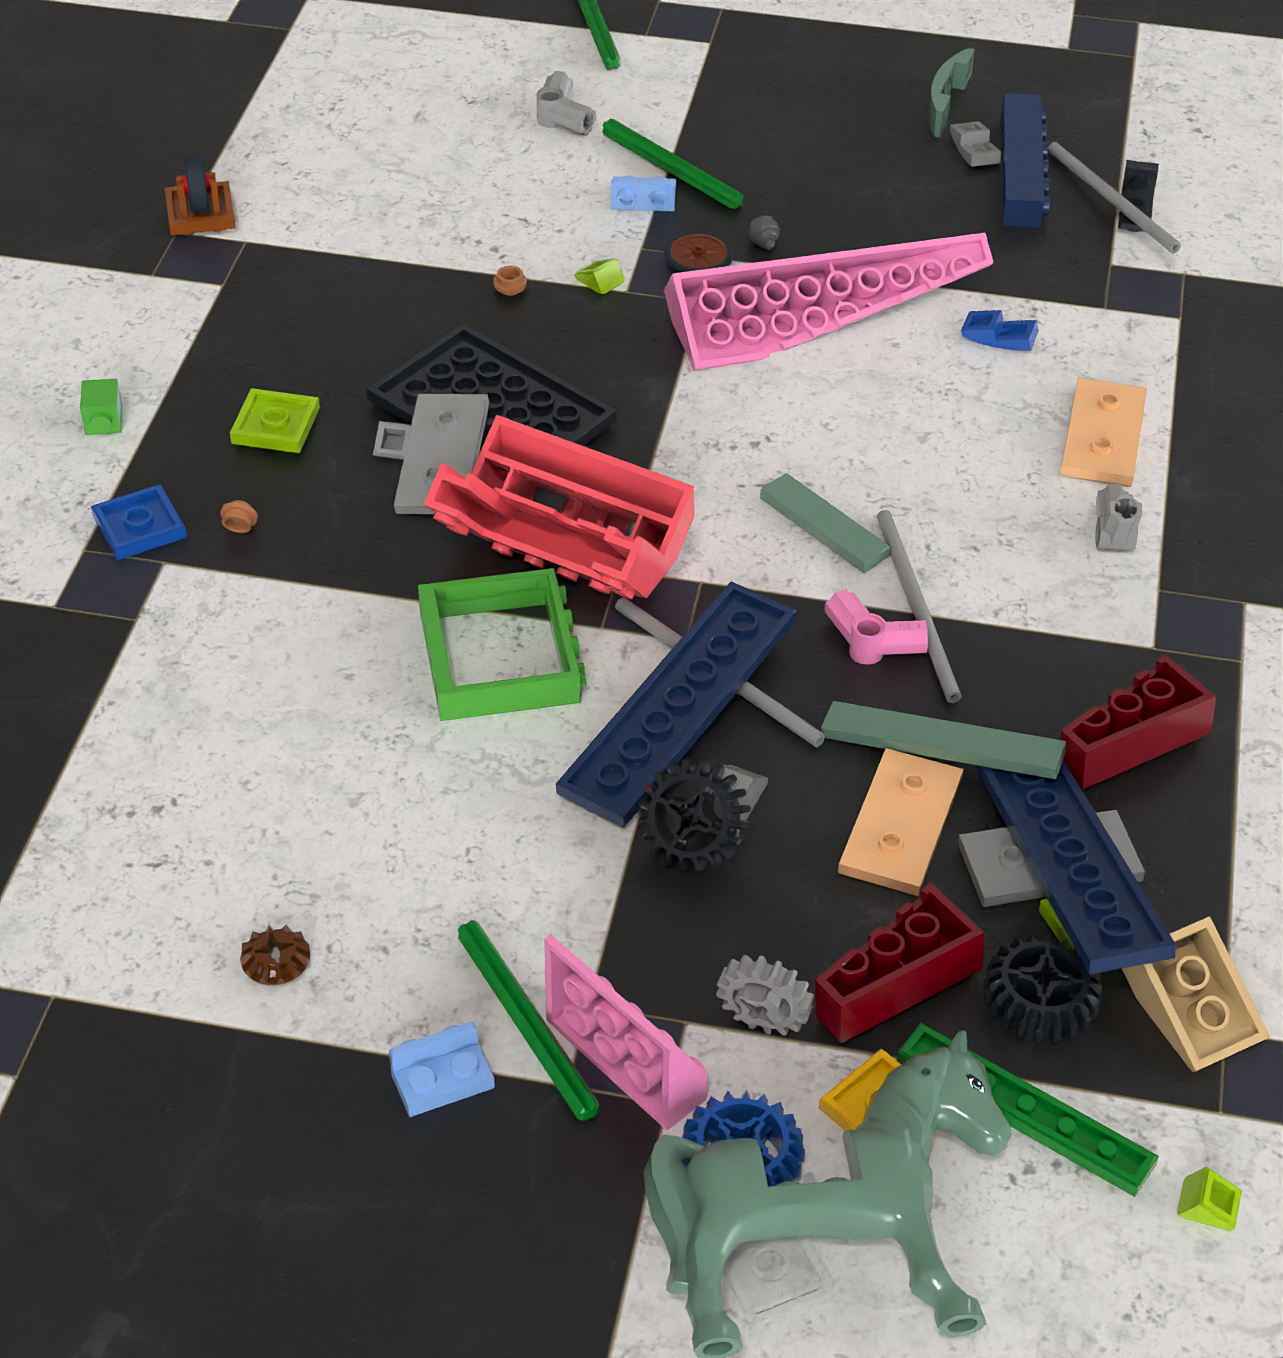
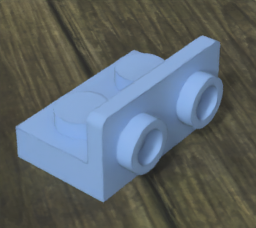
M630 175L622 177L613 176L611 180V209L674 212L676 179H667L665 177L641 178Z
M474 1022L449 1026L441 1032L417 1040H407L389 1050L391 1075L409 1117L495 1088L494 1076L478 1044V1032Z

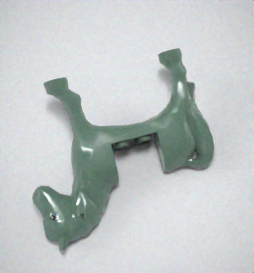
M965 1030L958 1031L947 1047L936 1048L928 1053L916 1054L887 1074L883 1084L866 1108L863 1121L855 1130H845L842 1136L851 1180L843 1177H834L824 1182L807 1184L786 1181L776 1186L768 1187L760 1146L755 1138L718 1140L705 1147L686 1138L662 1135L655 1143L653 1152L649 1156L644 1169L645 1191L651 1218L664 1240L671 1259L666 1290L670 1294L678 1296L688 1294L685 1308L693 1326L692 1344L697 1357L727 1358L736 1354L743 1347L737 1324L726 1315L722 1307L721 1277L728 1256L743 1242L782 1237L819 1236L845 1240L893 1238L903 1248L910 1272L909 1286L912 1294L934 1309V1318L941 1335L948 1337L967 1336L980 1331L987 1324L978 1300L966 1294L947 1272L937 1247L931 1220L933 1175L929 1164V1153L935 1131L940 1130L955 1135L976 1152L992 1156L1000 1154L1007 1147L1012 1135L1010 1123L992 1096L984 1064L967 1050ZM691 1158L688 1166L685 1168L682 1160Z

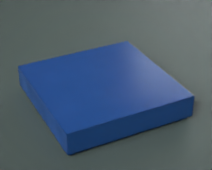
M161 484L91 506L92 515L116 560L187 538L186 528Z

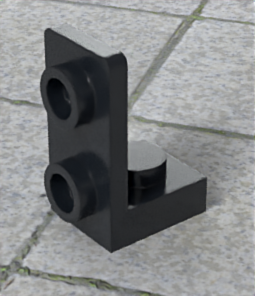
M1127 160L1121 195L1152 220L1153 197L1159 164ZM1119 211V229H1126L1131 232H1145Z

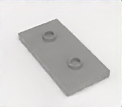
M418 394L394 501L396 514H435V512L424 505V502L441 463L449 465L464 478H466L467 473H472L479 456L490 403L487 394Z
M1117 810L1096 813L1138 882L1143 881L1144 868ZM1008 827L959 835L958 846L982 907L1046 897Z

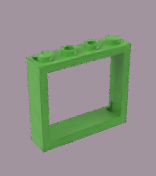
M554 568L418 585L420 616L440 721L580 703V687L587 685L584 663H577L576 660L580 658L579 642L577 635L570 636V632H573L572 613L570 609H564L563 607L567 605L565 586H558ZM538 605L546 606L561 669L560 673L453 686L440 618Z

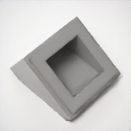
M379 421L373 456L404 460L411 425Z

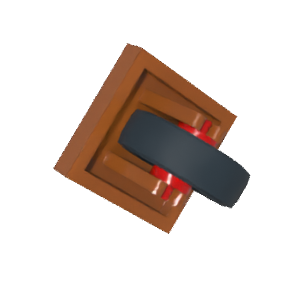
M201 154L184 156L186 175L176 176L177 186L165 188L171 235H191L198 232H221L226 229H235L229 181L216 182L215 172L204 173Z

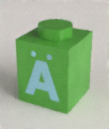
M117 378L82 381L80 411L85 435L121 433L122 401Z

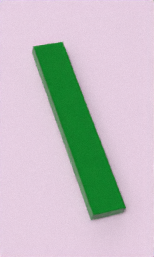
M920 1023L898 1051L896 1061L903 1064L907 1059L916 1054L928 1053L936 1048L947 1047L952 1040ZM967 1049L984 1064L995 1103L1012 1128L1134 1197L1137 1195L1156 1167L1158 1155Z

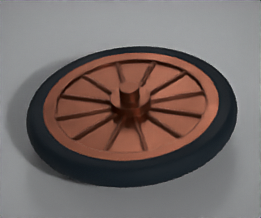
M689 232L673 238L665 247L664 257L672 269L681 273L727 267L733 260V250L730 244L720 236L707 232Z

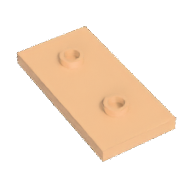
M1078 377L1060 475L1132 486L1147 388Z
M886 748L839 862L838 873L919 896L959 789L964 769Z

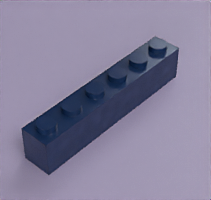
M1004 92L1000 118L1002 226L1041 228L1042 216H1048L1050 196H1048L1049 178H1047L1049 160H1046L1048 142H1046L1047 124H1045L1047 108L1041 107V95Z

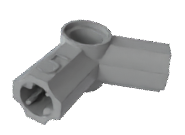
M554 71L551 76H547L543 88L537 91V122L543 127L554 128L563 126L586 135L591 131L596 120V111L569 100L573 89V79L569 78L563 71Z
M1108 484L1106 488L1097 491L1096 548L1135 550L1138 524L1142 517V503L1136 501L1132 494L1123 490L1121 485Z

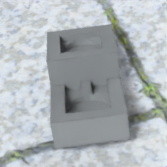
M978 121L950 125V133L964 160L971 167L1001 163V151L990 143V130Z

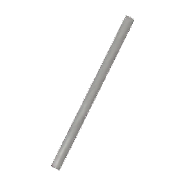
M1057 142L1049 145L1048 152L1170 253L1175 254L1180 250V242Z
M888 510L880 511L877 514V520L886 543L891 546L890 554L916 621L926 620L928 629L927 650L946 700L949 703L958 702L962 697L892 515Z
M625 597L617 601L615 609L669 647L673 648L682 638V636ZM748 681L738 690L737 694L817 748L823 743L825 739L824 733Z

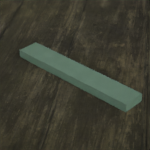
M837 701L832 702L821 726V732L825 734L827 739L883 749L888 748L905 753L1051 779L1057 778L1066 753V741Z

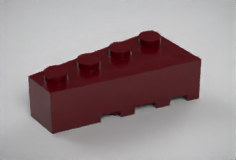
M1164 654L1156 660V667L1149 672L1145 669L1134 676L1133 683L1126 689H1116L1109 694L1108 702L1101 707L1093 706L1061 730L1060 740L1066 741V753L1063 760L1078 785L1085 789L1210 734L1212 731L1216 696Z
M930 882L921 890V897L913 904L905 903L896 911V918L884 928L878 926L868 934V941L859 949L852 948L815 979V1016L840 1043L853 1038L982 970L984 931Z

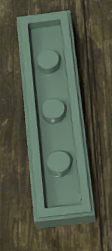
M788 473L761 488L760 498L863 573L889 557L891 546Z

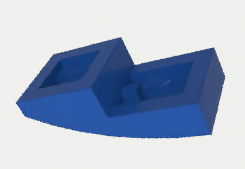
M1002 310L969 311L961 329L962 336L983 345L1009 350H1032L1039 332L1037 320L1004 321Z

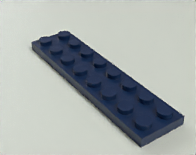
M731 581L556 782V794L624 828L641 808L638 805L640 801L649 799L650 796L644 790L646 785L658 786L654 774L662 771L668 775L667 765L673 762L678 764L796 622V610Z
M1064 760L1056 779L977 765L979 777L1089 974L1175 958L1176 944Z

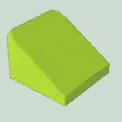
M615 258L596 260L574 274L578 281L600 294L609 292L625 281L618 259Z
M1206 1166L1184 1179L1177 1214L1188 1220L1232 1231L1236 1226L1242 1190Z

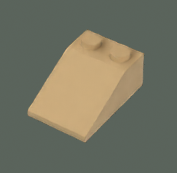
M1210 916L1170 933L1176 944L1174 959L1122 968L1136 999L1192 1073L1270 1038Z

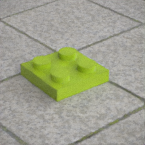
M251 388L230 431L231 444L300 453L320 409L319 397Z

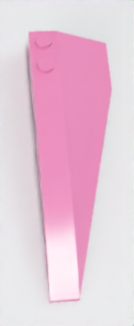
M986 233L673 273L664 289L672 324L693 370H702L758 361L769 357L770 353L785 351L987 268L993 264V259Z

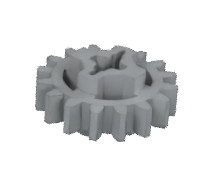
M743 955L740 962L734 959L730 960L728 967H724L717 983L719 989L716 995L721 999H725L722 1008L734 1010L736 1013L733 1019L736 1021L742 1020L752 1030L757 1025L761 1026L765 1033L769 1035L773 1029H777L782 1035H787L789 1029L796 1032L800 1031L802 1024H806L813 1008L811 1004L814 999V994L806 992L809 986L808 982L795 979L798 973L796 970L788 971L782 967V962L776 961L774 965L767 964L764 956H759L757 962H753L747 955Z

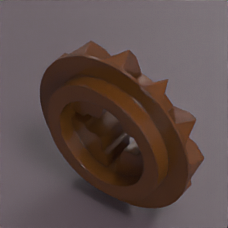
M268 924L265 932L257 933L252 931L250 940L242 943L240 957L242 969L249 978L261 984L279 985L290 982L301 975L309 964V943L305 941L301 931L292 932L287 924L282 929H273ZM272 946L278 947L280 951L279 963H275L274 958L270 955L269 949Z

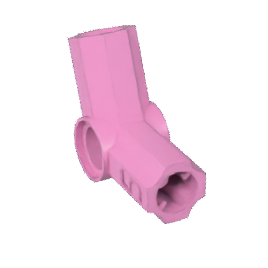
M847 589L835 592L833 597L825 603V613L850 644L849 654L851 658L860 664H875L886 654L927 653L928 629L926 620L885 622L879 615L869 613L854 593L848 592Z

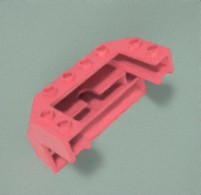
M496 415L472 473H467L466 478H464L449 465L441 463L424 502L426 507L435 512L433 519L447 525L446 528L464 536H467L468 532L493 543L491 549L500 554L512 557L513 552L525 556L524 562L534 567L544 569L546 564L558 568L556 574L563 578L577 582L578 577L589 580V587L609 595L612 591L628 599H632L633 596L647 598L677 560L695 517L694 486ZM537 487L566 498L560 513L553 508L532 501ZM629 523H635L630 537L625 536Z

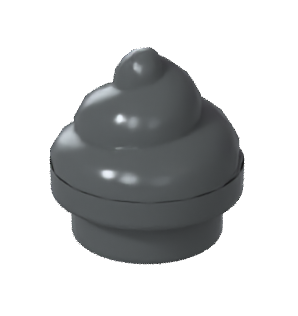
M768 215L757 217L750 222V230L748 231L750 242L770 251L779 238L780 227L778 222Z

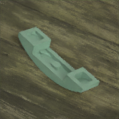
M967 48L955 54L941 66L934 77L928 115L929 127L934 137L940 138L948 122L951 99L949 93L951 89L964 90L972 75L975 49Z

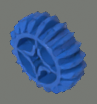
M747 1089L741 1098H734L727 1091L722 1102L710 1096L706 1108L696 1106L693 1112V1119H687L684 1124L682 1138L705 1147L709 1143L718 1140L757 1139L763 1158L768 1187L776 1186L786 1181H798L801 1175V1164L805 1158L801 1128H796L794 1114L783 1115L784 1108L781 1102L769 1106L765 1093L758 1100L750 1099ZM767 1139L778 1152L776 1158L768 1153V1147L764 1145ZM691 1158L682 1160L685 1168L688 1166Z

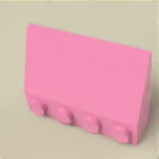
M552 934L544 939L546 1021L668 1131L696 1109V1106H700L707 1100L708 1073L698 1059L689 1057L682 1051L665 1030L658 1029L646 1019L636 1004L628 1003L620 996L605 977L598 976Z

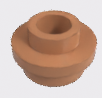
M516 266L501 267L494 277V288L504 295H516L527 286L526 276Z
M241 500L224 504L220 512L223 518V526L237 533L249 532L251 526L256 524L258 514L252 506Z

